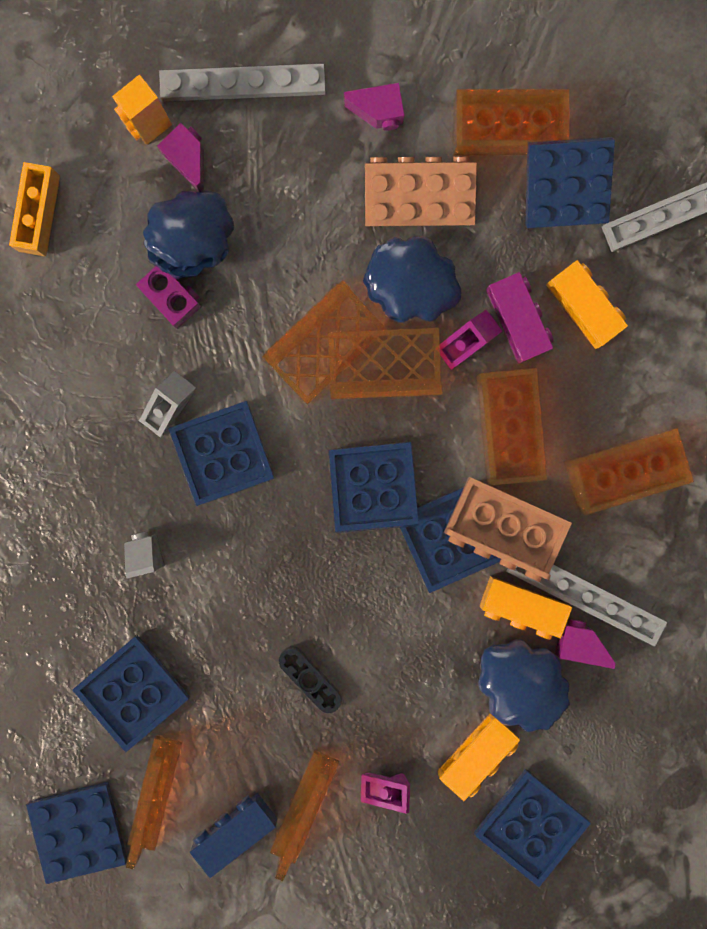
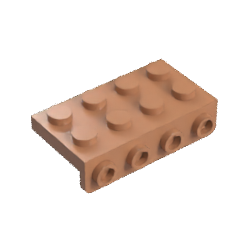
M468 156L453 157V162H442V157H425V162H414V157H398V163H387V157H370V163H365V226L475 225L477 163L470 162V157Z
M469 477L444 533L450 536L449 542L463 548L465 543L476 547L474 553L487 559L492 554L501 559L500 565L514 571L516 566L527 570L525 576L540 582L542 577L547 580L550 579L551 575L549 573L572 523Z

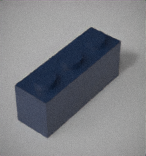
M258 793L251 798L249 795L244 797L237 803L235 811L231 814L225 812L214 822L215 826L209 831L203 829L192 839L193 845L189 853L209 878L213 877L276 828L278 818Z

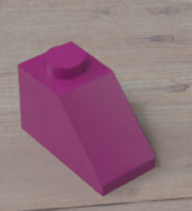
M399 83L344 92L345 107L374 128H383L385 131L399 128V125L403 124L404 110Z
M180 123L157 147L161 154L201 192L204 189V149L200 143L202 138L191 126L186 129Z
M486 309L435 349L452 370L503 331Z
M570 619L569 623H566L562 637L557 640L555 654L560 659L615 669L616 663L595 632L586 627V622Z

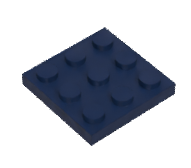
M612 137L528 142L525 218L527 228L609 223L615 140Z
M247 401L168 428L196 506L275 479Z
M411 442L329 450L336 533L419 526Z
M464 487L417 507L419 526L400 527L429 593L492 566L501 560L492 554L489 559L474 553L476 547L465 543L463 548L448 541L450 536L445 534L444 531Z
M138 635L132 638L72 690L125 753L190 698L187 692Z
M525 769L477 827L474 834L535 885L540 887L591 823L585 816Z
M109 782L29 801L26 804L46 884L123 866L128 862Z

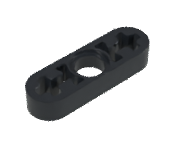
M293 646L285 648L279 657L280 668L322 712L333 713L337 711L341 705L339 690L299 648ZM286 654L290 656L296 654L298 656L296 663L300 667L304 663L307 665V667L300 671L298 676L294 674L298 670L294 664H285L287 660ZM308 672L316 674L318 683L313 687L304 685L302 681L304 674ZM322 683L326 685L323 687L326 695H335L334 705L330 703L324 705V696L320 692H318L317 696L313 694L320 689Z

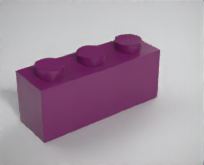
M520 272L486 288V292L518 364L553 349L551 344L554 342L552 333L548 327L544 328L540 319L543 317L541 308L537 302L533 303L529 293L532 290L526 277L522 278Z

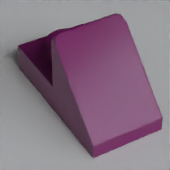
M367 772L361 775V802L407 814L410 811V783L402 773L393 777H386Z

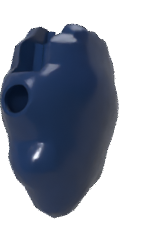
M181 191L174 199L155 203L150 208L147 214L148 226L143 231L144 245L148 251L149 262L157 266L162 272L170 274L176 279L197 276L202 269L219 265L228 255L229 245L227 238L234 230V221L228 213L225 200L219 193L212 191Z
M413 236L407 240L393 237L386 243L378 245L373 251L363 283L367 287L369 299L379 303L388 318L400 323H405L414 317L430 322L436 320L443 312L456 307L460 302L461 287L456 278L455 266L452 260L441 257L438 254L432 240L422 236Z
M523 640L491 645L484 650L481 657V674L478 685L479 690L489 697V713L503 725H518L526 732L538 729L549 730L570 705L568 699L569 682L561 675L559 659L546 648L531 649Z

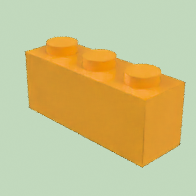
M140 74L112 96L118 105L114 110L136 141L141 138L148 145L172 126L160 100Z
M23 162L9 246L19 252L47 256L60 175L52 167Z
M576 260L549 281L546 286L593 347L597 349L615 337L628 325L625 322L626 317L618 307L614 308L609 302L607 291L601 285L597 286L592 280L590 269L584 263L580 264Z
M492 576L489 578L479 605L485 611L484 616L500 621L501 617L511 620V626L521 630H526L528 626L536 629L537 635L549 640L552 639V636L562 637L572 609L567 603Z
M489 714L437 770L439 779L463 801L468 796L473 797L480 790V783L487 776L491 777L497 772L502 759L505 756H511L517 750L518 742L520 741L519 737L509 726L503 725L493 715Z

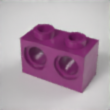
M155 266L135 285L166 319L178 329L201 308L196 302L200 297L189 285L184 288L178 282L179 279L162 272ZM160 278H167V287L164 290H156V281ZM178 298H185L187 300V305L182 311L174 309V302Z

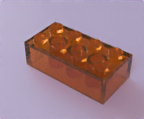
M569 89L456 90L453 100V155H527L528 142L569 140Z
M537 368L481 373L477 375L487 485L547 480Z
M678 428L660 431L564 461L579 513L585 515L694 482Z

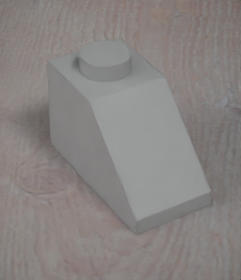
M175 371L172 372L155 388L139 421L161 438L185 408L196 387Z
M146 531L131 535L132 541L124 543L126 578L155 572L164 566L157 535L148 536Z

